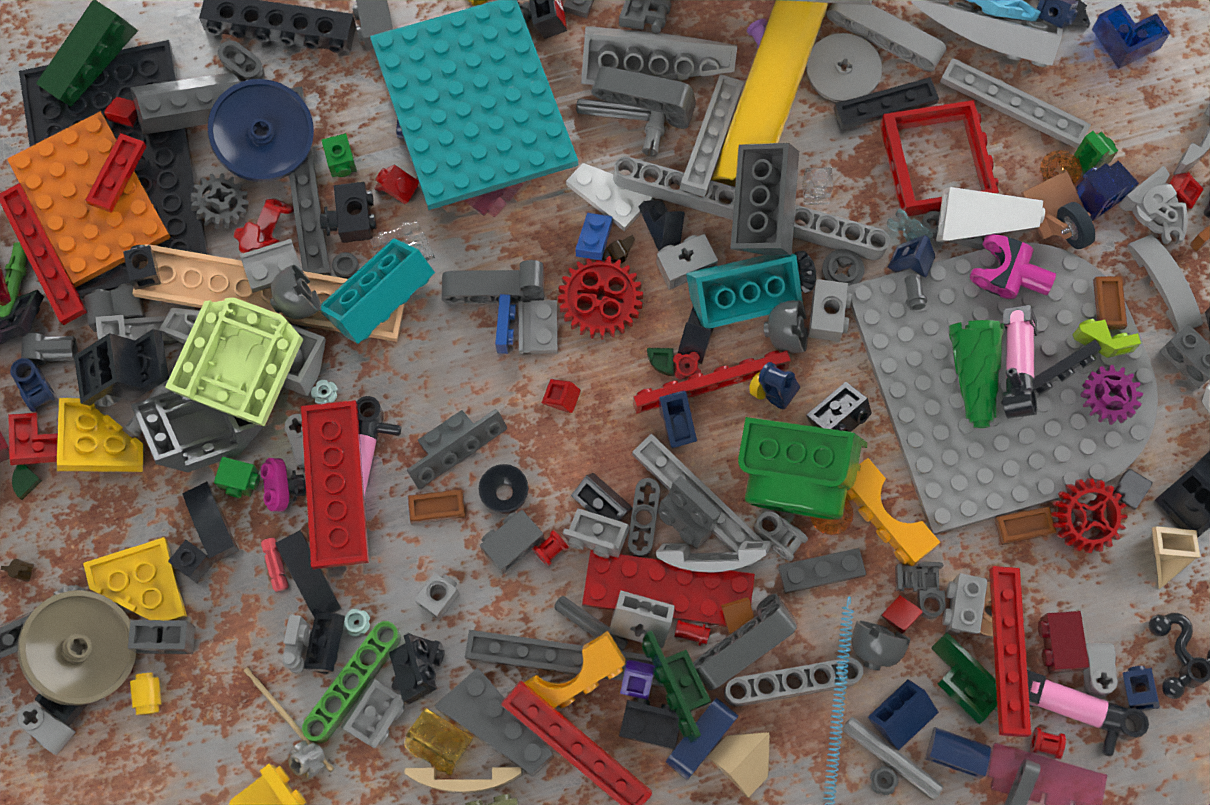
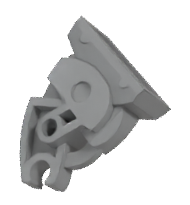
M1162 166L1130 192L1118 206L1124 211H1132L1134 216L1144 226H1147L1155 233L1161 234L1164 244H1168L1172 240L1170 234L1176 237L1175 243L1180 244L1184 240L1187 230V208L1185 203L1178 202L1177 192L1173 186L1165 183L1170 174Z

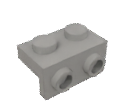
M577 508L570 528H565L562 534L567 539L568 544L576 549L583 550L584 547L593 549L595 554L604 558H609V555L619 557L630 527L626 523Z
M960 573L953 582L949 581L946 597L950 598L949 609L945 608L942 624L946 625L945 633L957 636L962 631L973 634L980 633L987 588L986 578Z
M372 678L341 728L375 749L378 744L381 745L389 735V726L393 720H397L402 715L405 709L401 695Z

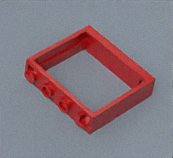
M974 100L883 115L880 129L902 218L923 215L931 211L940 212L942 197L915 201L898 130L963 120L981 188L980 191L999 193L997 186L999 181L997 178H994L992 171L994 167L993 158L991 155H988L986 148L988 143L987 135L985 132H982L980 126L981 113H978Z

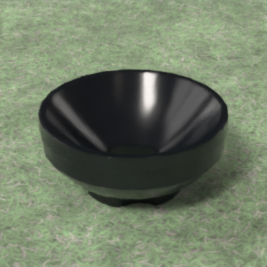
M500 464L491 467L482 475L478 490L481 501L489 510L498 514H509L521 508L525 503L529 487L526 476L521 470L512 465ZM509 486L513 494L509 499L501 500L496 495L498 488Z

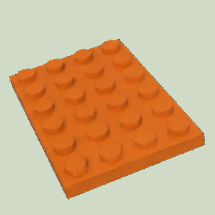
M101 111L7 158L75 287L124 263L123 251L130 250L132 246L145 244L156 246L171 238L135 172L131 175L112 213L88 205L85 201L117 140Z

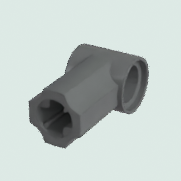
M28 333L22 337L21 358L31 360L36 366L45 365L46 361L74 360V355L78 353L77 342L74 336L47 337L39 333Z

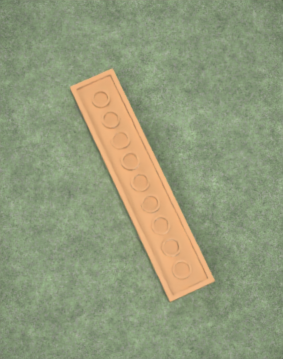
M150 245L156 257L162 284L137 290L133 289L134 297L202 308L204 301L209 300L218 302L225 301V298H237L277 313L270 303V299L273 298L271 287L252 293L241 260ZM140 262L139 269L144 268L148 262ZM303 271L310 280L308 286L311 292L316 290L321 304L348 280ZM405 304L395 309L389 319L380 323L371 332L369 337L398 342ZM320 311L305 319H292L285 316L282 312L278 313L290 324L340 332Z

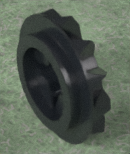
M804 250L797 251L794 254L797 257L801 292H811L816 282L814 262Z

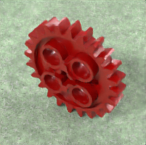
M608 256L605 262L596 260L593 263L591 259L586 258V265L578 261L577 271L569 268L568 274L570 277L563 276L562 282L564 285L558 287L559 293L562 294L558 296V303L562 304L559 306L560 313H566L564 321L572 320V330L579 326L581 336L586 331H590V339H593L595 334L599 333L601 340H604L605 333L607 332L614 338L616 329L622 334L625 333L624 324L632 327V318H639V312L636 309H642L643 302L639 301L643 299V292L638 291L641 289L642 284L641 282H635L637 274H629V265L621 268L620 259L615 264H612L611 256ZM588 279H593L597 282L594 286L584 284ZM614 284H618L622 286L623 289H621L620 291H612L610 287ZM599 295H604L602 300L597 299ZM583 303H587L592 306L589 310H581L578 308V306ZM613 308L617 311V313L613 316L606 315L604 311L606 309Z

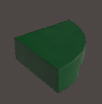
M647 348V357L652 367L663 375L673 376L674 348Z
M25 464L17 465L13 472L12 487L15 494L21 500L42 482Z

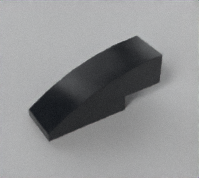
M206 481L182 493L191 519L209 559L216 563L239 551L209 483Z
M301 530L276 542L275 544L313 617L315 618V613H335L342 608L322 568L312 569L310 546Z

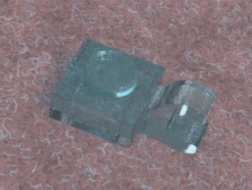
M898 209L895 214L901 222H895L891 218L887 221V226L891 230L904 231L903 236H905L907 242L923 235L929 237L931 241L934 235L915 218L911 220L902 209Z

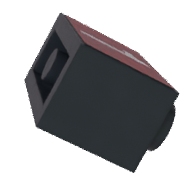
M529 0L533 25L544 39L567 31L562 0Z

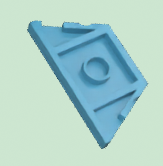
M967 0L975 2L982 7L981 10L991 16L1036 21L1041 13L1024 0Z

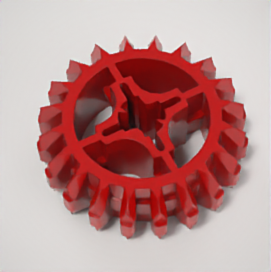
M1087 478L1085 482L1082 479L1076 480L1075 486L1067 484V493L1064 491L1058 493L1062 501L1053 502V505L1058 507V512H1052L1051 516L1058 517V521L1054 522L1052 526L1054 528H1061L1057 536L1065 538L1064 544L1066 546L1073 545L1075 551L1084 549L1085 553H1092L1094 549L1096 552H1102L1104 546L1109 548L1113 546L1112 539H1121L1117 530L1126 529L1120 523L1121 519L1125 520L1128 516L1121 514V510L1125 509L1126 505L1118 503L1122 495L1120 493L1113 494L1115 487L1112 485L1105 487L1103 480H1097L1095 483L1093 478ZM1087 493L1097 496L1094 500H1090L1088 504L1077 501L1078 498ZM1105 508L1107 511V520L1104 518ZM1071 511H1073L1075 515V521L1073 524L1071 520ZM1086 511L1092 512L1089 515H1092L1093 521L1087 520L1089 516H1086ZM1091 527L1101 530L1099 534L1091 538L1081 536L1084 531H1089Z

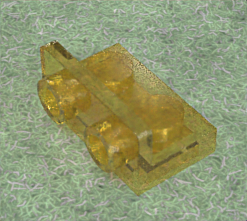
M425 708L408 730L403 746L413 756L421 757L431 763L437 771L452 775L458 761L472 743L473 737Z

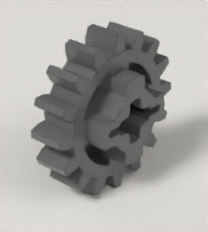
M212 173L208 181L203 177L200 178V185H194V193H191L190 199L193 202L191 210L197 211V220L204 217L205 225L208 226L213 222L215 229H218L220 224H224L227 229L231 221L237 225L239 217H245V209L248 208L249 202L246 200L247 191H241L243 184L237 183L235 185L233 176L226 180L224 173H221L219 178H215ZM235 204H237L235 209L229 212V209L234 208Z

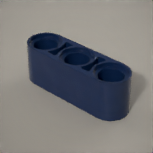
M716 697L696 722L701 736L692 743H690L688 737H684L666 759L665 763L688 780L739 715Z

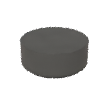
M344 252L338 254L333 259L332 268L337 277L349 279L359 270V263L353 254Z

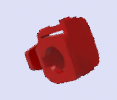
M275 198L266 199L257 224L247 222L243 228L235 229L234 238L239 242V251L244 254L279 243L280 240L272 237L281 213L290 214L294 212V207Z

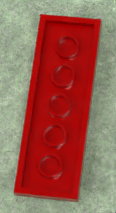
M352 400L301 406L312 569L369 563L357 402Z
M590 550L582 606L614 611L621 590L674 605L672 618L674 620L727 627L721 605L746 597L749 598L751 603L755 574L733 570L723 572L691 571L657 559L619 554V557L609 555V558H604Z

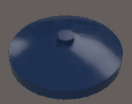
M252 79L231 86L216 100L208 119L209 142L218 161L234 175L254 182L276 181L292 174L307 159L313 143L314 126L307 105L295 91L272 80Z

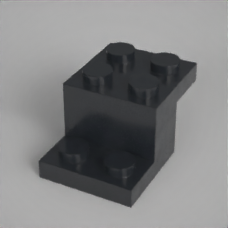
M152 329L136 340L109 333L74 355L80 403L90 406L106 395L134 401L169 379L162 332Z
M1210 451L1155 499L1182 529L1196 530L1197 538L1210 528Z

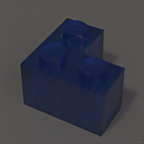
M1122 4L1101 13L1092 28V31L1118 69L1161 49L1170 35L1169 30L1157 13L1135 23Z
M1118 160L1111 166L1105 163L1098 169L1096 166L1091 168L1084 174V180L1077 185L1076 189L1084 209L1091 214V220L1095 221L1120 203L1138 186L1139 182Z

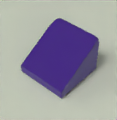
M627 660L620 694L648 700L655 666Z

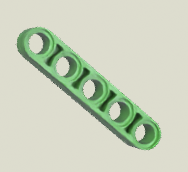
M382 621L372 629L304 720L302 732L307 739L319 744L326 742L347 716L371 679L375 678L390 658L389 652L396 649L401 641L400 632L393 623ZM385 630H392L394 632L393 638L389 642H381V633ZM370 652L375 653L376 661L370 666L363 665L364 656ZM350 676H358V685L353 689H347L346 680ZM333 699H340L341 708L335 713H330L328 710L329 703ZM322 722L324 725L322 734L316 737L312 736V725Z

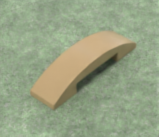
M521 767L492 768V779L437 780V770L435 768H405V774L414 781L435 790L468 794L486 792L503 787L523 776V770Z

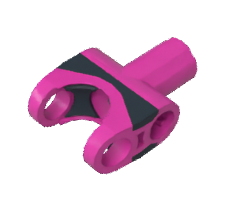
M990 234L985 236L982 245L985 249L991 251V254L996 256L1000 267L996 269L986 268V270L974 268L971 271L970 280L975 285L1006 299H1015L1021 286L1046 296L1049 294L1055 281L1056 273L1030 264L1034 252L1030 245L1001 235Z

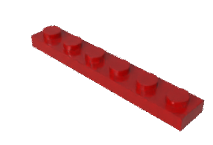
M18 183L1 192L0 204L59 322L62 325H66L86 314L87 311L22 185Z
M776 350L765 354L764 358L745 359L734 367H718L713 373L703 375V373L694 374L688 380L680 383L678 381L667 382L662 386L663 388L656 390L651 388L643 389L636 396H633V406L636 414L658 408L659 397L685 390L689 399L752 380L768 362L774 363L780 370H786L789 368L791 359L788 351L780 353Z
M992 566L989 569L999 736L1029 737L1031 735L1020 568Z
M521 680L502 701L501 705L620 805H644L652 796L650 788Z

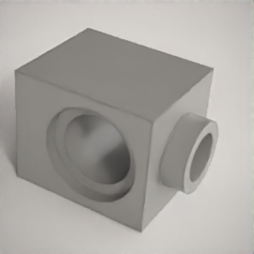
M434 573L414 600L418 606L440 621L459 596V592L455 588L457 583L446 574L440 577ZM436 589L446 590V596L442 600L435 601L432 599V593Z

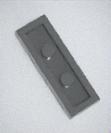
M859 548L778 566L784 594L866 576Z

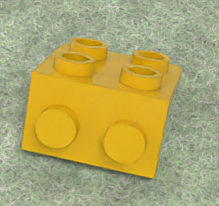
M267 764L260 770L262 776L232 798L229 805H305L307 802L297 789L293 791L287 782L290 778L281 766L276 768L271 764Z

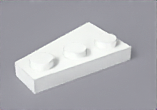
M582 163L566 180V185L603 215L613 216V223L623 231L641 214L638 206L643 201L655 199L651 196L620 188L614 183V174Z

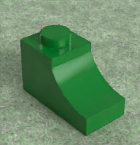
M1092 131L1084 137L1071 160L1088 178L1110 163L1118 149L1113 140L1106 137L1102 131L1098 134Z

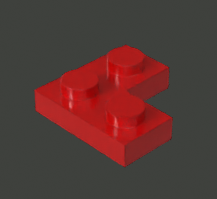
M37 413L8 414L10 465L57 462L58 433L38 435Z

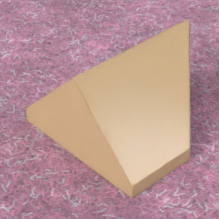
M1152 527L1151 536L1159 589L1195 559L1200 558L1196 530Z
M770 732L726 736L707 756L748 798L768 778Z

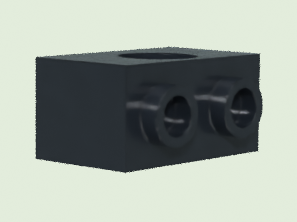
M365 181L333 185L337 227L341 242L348 243L373 239L372 230L377 229L375 215L370 214V206H374L372 190L367 191ZM355 209L361 210L357 215L350 214Z

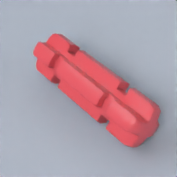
M268 538L261 542L264 554H266L264 557L269 576L272 578L271 584L275 592L288 589L289 585L287 578L284 576L285 570L281 555L277 551L278 548L275 544L277 541L275 538Z

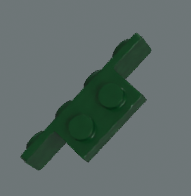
M648 631L642 638L643 652L648 659L651 658L655 666L653 671L657 682L665 687L667 692L666 701L672 711L675 710L679 717L678 726L680 732L685 738L688 737L690 743L695 742L701 734L691 711L709 704L711 700L687 649L665 658L653 631Z
M945 633L931 647L951 667L937 684L980 725L994 709L998 712L996 679L953 637Z

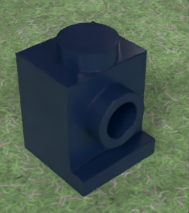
M1040 0L1036 8L1041 12L1038 18L1060 28L1066 27L1069 24L1071 25L1077 16L1078 11L1075 9L1078 2L1075 0ZM1055 8L1058 9V15L1053 13Z
M1134 666L1129 668L1127 672H1122L1130 709L1134 708L1145 711L1160 708L1152 668L1146 669L1145 666ZM1138 686H1144L1147 689L1146 692L1137 693L1135 690Z

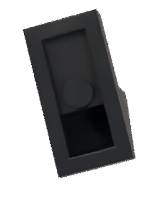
M663 200L643 201L638 207L658 251L668 245L676 246L681 244L685 212H668Z
M692 307L688 322L685 324L677 354L689 355L691 352H696L700 357L698 363L702 364L714 328L708 329L701 326L694 307Z

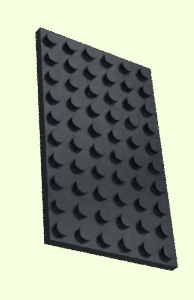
M169 40L122 49L72 106L62 102L36 84L48 65L19 71L30 147L101 111L116 139L122 133L143 141L147 146L134 172L171 237L156 246L209 255L203 220H197V211L191 210L193 203L190 201L191 193H194L193 188L196 181L186 128L143 135L138 115L132 127L109 121L104 114L106 108L116 97L133 101L131 87L177 81L173 51ZM124 262L75 287L80 299H84V296L91 294L96 289L111 291L121 284H131L126 263Z

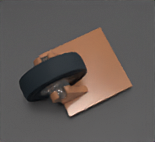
M1067 171L1021 192L1023 198L1043 200L1042 207L1045 208V217L1043 222L1040 223V227H1037L1042 240L1052 235H1058L1075 249H1083L1095 241L1094 221L1090 218L1091 214L1084 209Z

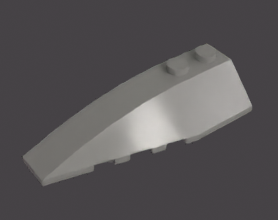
M912 0L911 2L932 19L953 32L980 45L1005 53L1010 59L1021 60L1024 58L1032 60V64L1040 67L1053 65L1062 38L1063 28L1039 18L1036 21L991 16L984 13L981 8L978 10L973 9L974 7L970 3L961 1L954 2L953 5L949 4V0Z
M586 26L581 84L594 85L599 69L604 66L670 80L688 79V77L700 75L703 77L734 72L737 45L671 34Z
M171 308L159 331L185 344L200 311ZM292 325L303 338V341L282 387L308 396L320 374L326 339L323 336Z

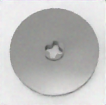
M838 33L821 39L813 46L806 65V74L811 86L818 94L828 100L842 102L871 94L880 81L882 63L878 52L868 41L853 34ZM842 64L847 65L846 72L841 71Z

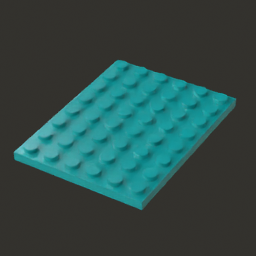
M495 0L370 36L428 210L579 166L577 155L517 0Z

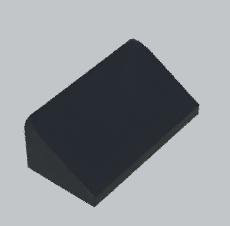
M594 473L586 475L571 495L587 511L620 522L633 509L629 503Z

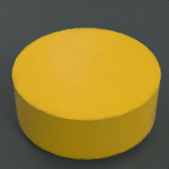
M759 372L753 377L749 391L752 396L762 400L766 398V394L759 383Z

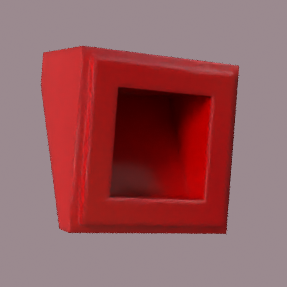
M116 97L104 112L109 121L132 127L137 118L134 101Z
M1189 172L1174 175L1169 183L1177 192L1178 202L1185 203L1188 209L1193 208L1204 190Z
M550 379L541 403L567 413H573L581 390L570 381Z
M899 595L881 616L898 632L903 634L923 611Z

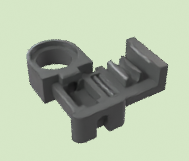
M920 562L917 566L897 564L895 566L896 591L904 592V588H913V592H917L918 608L923 611L921 615L927 619H935L940 616L945 609V591H940L939 569L944 566L943 563ZM933 598L938 602L939 610L936 613L926 611L924 608V601L926 599Z

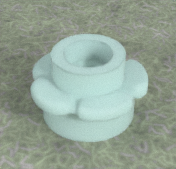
M320 380L312 388L311 396L315 398L317 404L333 403L337 398L336 392L338 389L335 383ZM323 390H326L327 393H326V394H322V391H323Z
M352 609L346 614L343 627L348 630L347 632L351 636H359L361 633L365 634L370 628V616L364 610ZM356 620H359L358 625L354 624Z

